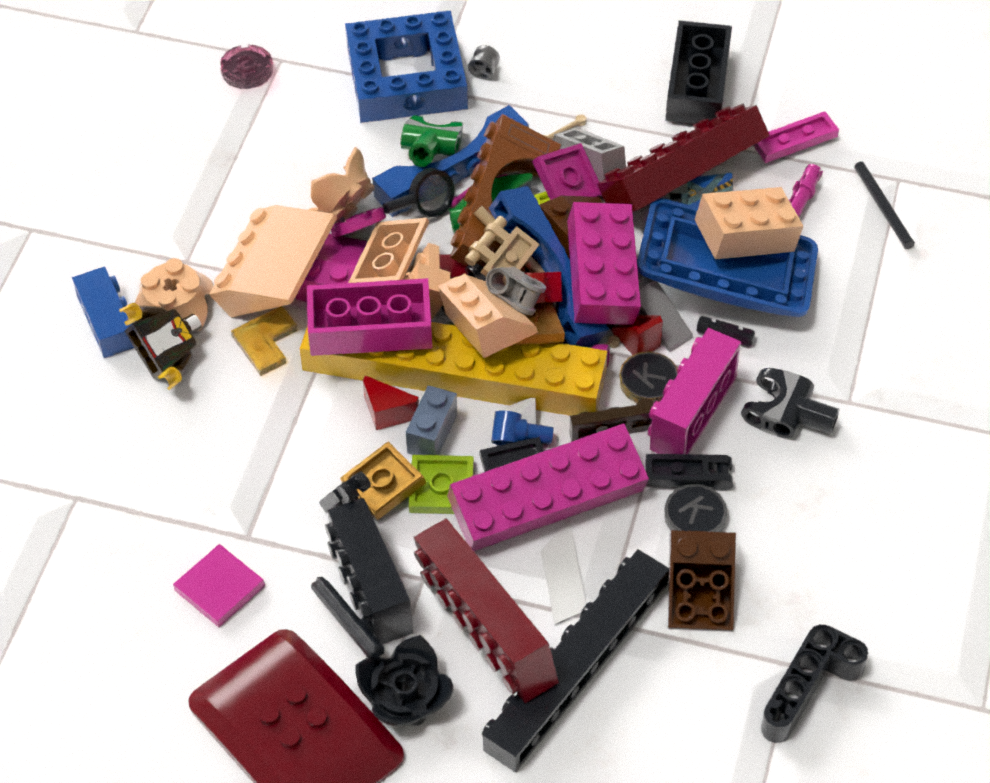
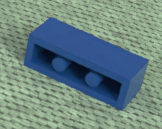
M103 266L72 277L76 296L103 358L134 348L124 332L130 325H125L124 322L128 320V316L125 312H120L119 309L128 304L124 296L119 297L117 294L120 292V287L115 275L110 277L106 267Z

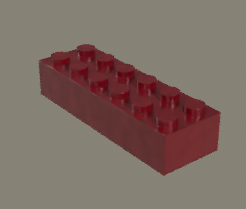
M740 104L733 108L730 106L723 108L715 113L716 118L710 121L708 118L699 121L693 125L694 130L688 133L687 131H682L672 136L673 142L666 145L665 143L658 144L649 149L651 154L645 157L639 155L627 161L628 167L621 170L620 168H615L605 173L606 179L597 183L605 203L632 204V211H637L769 137L770 134L757 105L745 107L744 104Z
M445 518L414 536L417 550L414 551V556L423 568L420 575L429 589L432 587L436 589V596L445 609L450 607L458 627L461 630L466 628L469 631L468 636L477 651L483 649L491 669L495 673L497 671L501 672L503 682L512 695L517 693L523 702L526 703L559 683L548 641L450 521Z

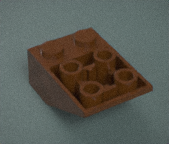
M670 531L668 628L734 630L736 533Z

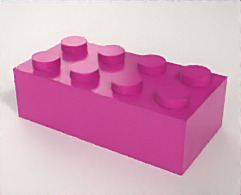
M573 202L567 223L575 323L634 325L641 303L632 204Z
M428 278L307 285L308 338L311 356L432 349Z
M711 328L706 330L702 338L697 337L691 348V355L688 359L683 358L678 367L675 380L670 379L663 392L664 397L660 402L656 401L650 410L649 418L652 419V423L647 434L650 437L649 450L658 454L690 453L737 378L741 341Z

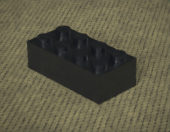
M678 20L665 121L696 124L707 118L709 121L716 118L715 113L723 107L732 33L731 25Z
M361 498L327 510L329 523L325 524V530L329 538L327 546L332 559L338 558L340 563L338 571L344 585L349 584L352 591L349 592L355 611L360 609L363 618H360L382 645L413 634L410 598L365 499Z

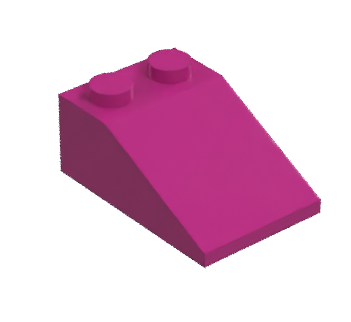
M329 233L295 300L307 302V285L348 283L368 241L345 236L333 237Z

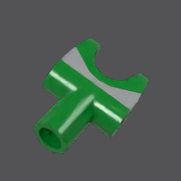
M413 115L403 126L400 140L401 149L409 150V159L414 165L419 167H426L433 161L436 154L452 156L460 151L463 122L454 121L445 125H436L424 121L423 116Z

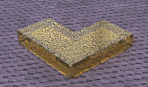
M280 306L231 330V335L258 374L262 376L286 364V357L275 342L298 330L297 324L285 308Z

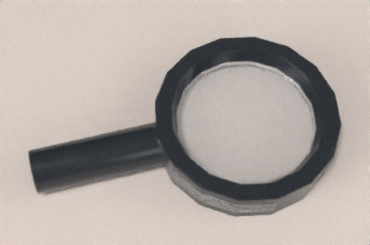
M424 169L412 180L409 195L383 203L382 208L386 214H390L412 206L417 213L425 216H440L452 204L455 193L453 180L448 173L439 169Z

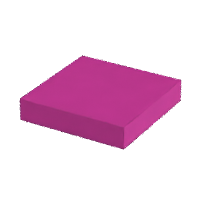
M582 143L538 156L532 161L550 200L561 195L602 196L597 186L599 180Z
M219 543L173 583L175 592L219 628L263 589L265 583L263 578Z

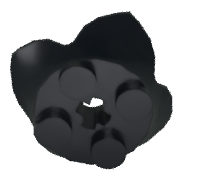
M421 635L401 642L395 647L391 657L387 659L379 657L378 660L372 661L367 657L355 665L358 687L372 705V713L381 722L389 725H421L425 722L427 716L440 710L454 693L451 678L447 674L439 673L435 651ZM405 686L411 687L408 691H401L405 689Z

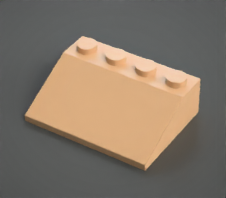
M279 205L256 209L251 214L250 222L246 229L239 235L235 249L228 255L227 263L222 272L215 278V284L209 295L231 318L292 304L337 217L332 213Z

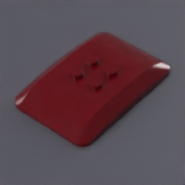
M281 629L272 633L196 688L188 699L191 713L253 783H381L399 769L404 761V751L400 743L334 670L292 630Z

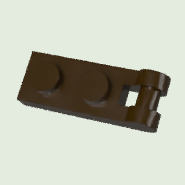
M643 398L636 405L611 407L607 410L581 412L577 415L570 416L569 426L571 442L621 424H625L629 434L647 431L652 423L649 413L654 402Z

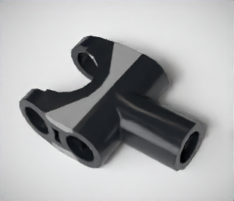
M763 368L760 370L756 378L757 384L763 390L768 391L767 393L775 399L769 402L751 401L745 403L741 416L748 424L763 432L785 439L794 436L799 424L828 434L833 432L840 409L810 399L815 389L811 380L804 376L776 368ZM765 377L773 379L774 382L768 381Z

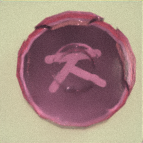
M248 44V47L241 48V45L235 46L225 52L220 60V73L223 80L228 85L238 89L259 87L266 83L273 75L274 65L271 54L263 47Z

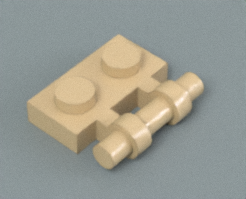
M498 216L494 222H490L485 227L484 235L480 240L474 241L469 247V253L464 260L470 266H474L478 260H483L487 263L481 271L484 276H487L488 272L493 268L516 267L520 270L540 244L517 226L511 234L507 233L503 229L507 225L506 219ZM493 241H498L501 244L496 253L488 248ZM504 275V277H503V283H504V285L506 286L507 281H506V277H505V275Z

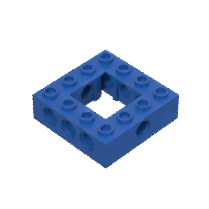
M451 10L345 23L347 50L360 123L468 109L467 82ZM428 48H430L431 66H434V71L382 77L379 59L388 61L397 57H419L426 54Z

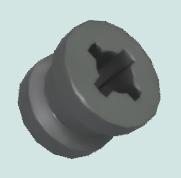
M478 46L468 64L470 73L483 80L491 78L495 72V67L500 61V55L491 46Z

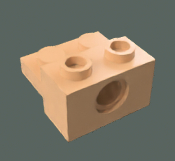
M428 243L424 250L416 255L413 265L407 270L403 280L428 278L432 320L443 306L438 286L450 280V272L440 269L439 246Z

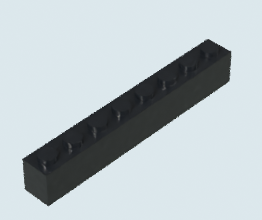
M639 549L630 558H624L618 567L616 576L612 580L607 579L603 583L596 600L593 603L589 601L584 606L580 619L576 624H570L564 630L561 642L555 649L553 647L550 648L559 683L526 703L523 702L518 694L516 696L510 695L502 707L501 714L496 720H489L482 731L483 751L516 773L665 590L669 582L670 568Z

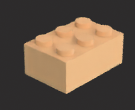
M782 187L702 194L694 219L715 259L794 252L804 227Z

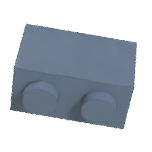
M427 386L406 430L408 454H440L458 415L457 393Z

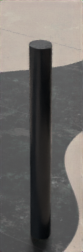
M863 161L856 163L854 169L905 249L912 248L915 245L914 240Z

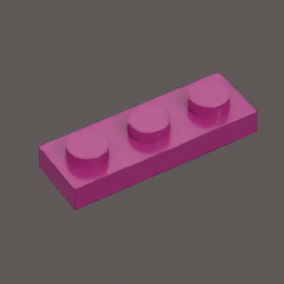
M824 111L769 131L770 136L754 144L753 147L763 161L768 163L836 138L839 134V128Z

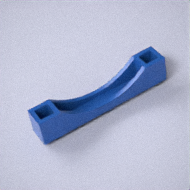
M508 105L487 116L484 126L477 137L456 154L443 160L429 163L426 167L416 165L394 166L373 177L372 183L375 186L373 190L374 198L383 205V203L409 195L412 180L419 172L427 168H435L448 173L455 185L462 179L472 175L475 167L480 163L481 159L478 158V153L482 145L487 141L484 134L490 122L495 123L504 114L529 127V124ZM431 175L422 183L419 191L420 202L432 198L435 194L445 189L443 179L440 176ZM412 206L392 212L390 215L394 217L408 211Z
M529 186L500 191L489 207L493 217L496 219L498 216L506 219L507 225L504 229L509 234L517 226L540 244L532 256L544 272H561L562 302H556L557 316L565 332L563 344L588 348L597 345L609 329L606 324L575 323L570 259Z

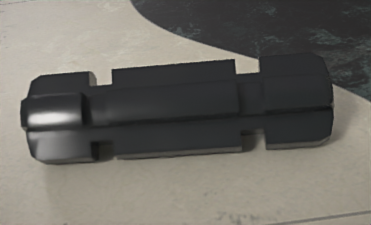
M700 316L696 328L698 333L704 334L708 328H711L741 341V345L747 347L752 345L755 337L754 330L745 327L741 330L738 325L717 319L716 322H713V318Z

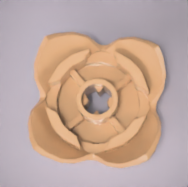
M357 147L353 148L346 165L343 166L346 170L345 175L329 173L311 181L310 196L312 202L317 207L306 210L332 213L337 217L336 221L341 217L347 220L356 213L358 202L362 198L368 197L375 188L367 175L364 157Z
M177 258L169 259L166 263L154 267L141 277L140 290L135 300L138 306H159L167 311L176 309L182 319L190 314H195L203 327L208 313L205 295H209L213 288L211 279L183 264Z

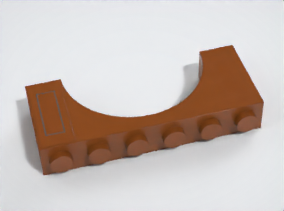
M504 114L495 123L490 122L485 131L484 137L487 138V141L482 145L478 153V158L481 160L471 175V179L474 182L464 198L467 205L458 217L457 223L460 224V227L454 233L450 245L454 246L450 258L465 266H468L464 259L469 253V247L474 241L480 240L484 235L486 227L474 213L483 206L492 215L489 207L492 204L491 191L494 179L507 173H531L533 176L540 178L532 161L538 156L560 150L561 147L560 143ZM493 241L488 248L496 253L501 244L498 241ZM483 260L477 261V264L483 267L487 264ZM523 265L520 271L525 273L526 267Z

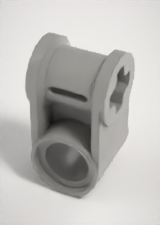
M516 267L493 268L486 276V286L491 293L509 303L515 310L526 315H534L536 311L534 306L540 294L546 290V286L542 282L528 276ZM504 275H505L506 281H507L506 286H505L504 283H503V277H504Z

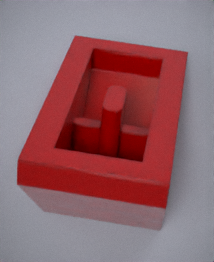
M637 315L634 325L615 324L611 331L615 336L619 337L620 342L633 356L641 353H651L661 347L663 320L661 315Z
M365 375L363 378L364 398L376 430L412 420L419 405V397Z

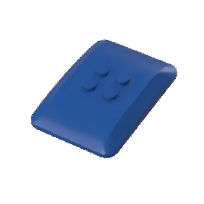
M657 199L650 204L637 258V269L642 276L691 294L743 308L793 317H802L807 314L811 302L818 254V245L814 240L800 235L794 252L715 259L694 220L698 207L667 199Z

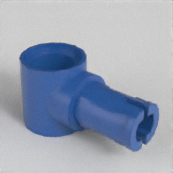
M507 410L495 411L491 438L492 444L500 446L540 437L542 444H551L554 432L553 427L527 423V420L521 419L522 415L517 412Z

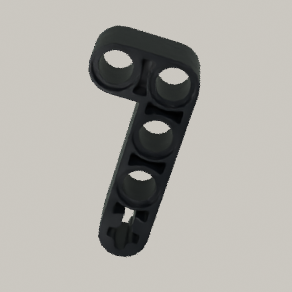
M818 624L814 626L807 634L765 706L761 724V733L764 738L773 743H781L789 738L826 672L847 681L860 679L864 673L869 654L867 646L862 641L829 625ZM817 643L825 644L827 647H820V646H818V645H816V644H817ZM846 658H853L857 662L848 661ZM802 668H808V669L812 670L813 672H809V673H808V672H804V671L801 670V669H802ZM792 693L797 695L798 698H791L786 694ZM780 713H782V714L784 715V718H783V719H780V720L777 722V720H778V718H779V716H780Z

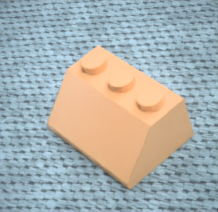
M419 218L377 222L348 283L403 280L429 224L428 219Z
M463 274L438 286L445 314L484 358L538 333L536 326L523 313L515 310L509 303L491 293L486 286V281Z

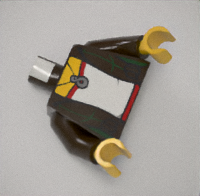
M131 303L119 309L120 312H125L128 316V320L124 322L125 325H130L124 332L153 379L158 377L159 380L165 378L169 383L167 389H172L182 380V376L186 373L193 358L191 349L197 344L192 334L202 328L199 318L195 314H190L182 319L176 309L167 311L163 307L138 306L136 303Z

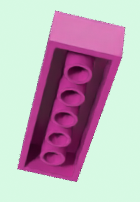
M621 424L452 483L449 486L447 497L465 541L473 551H477L642 492L649 478L625 424Z

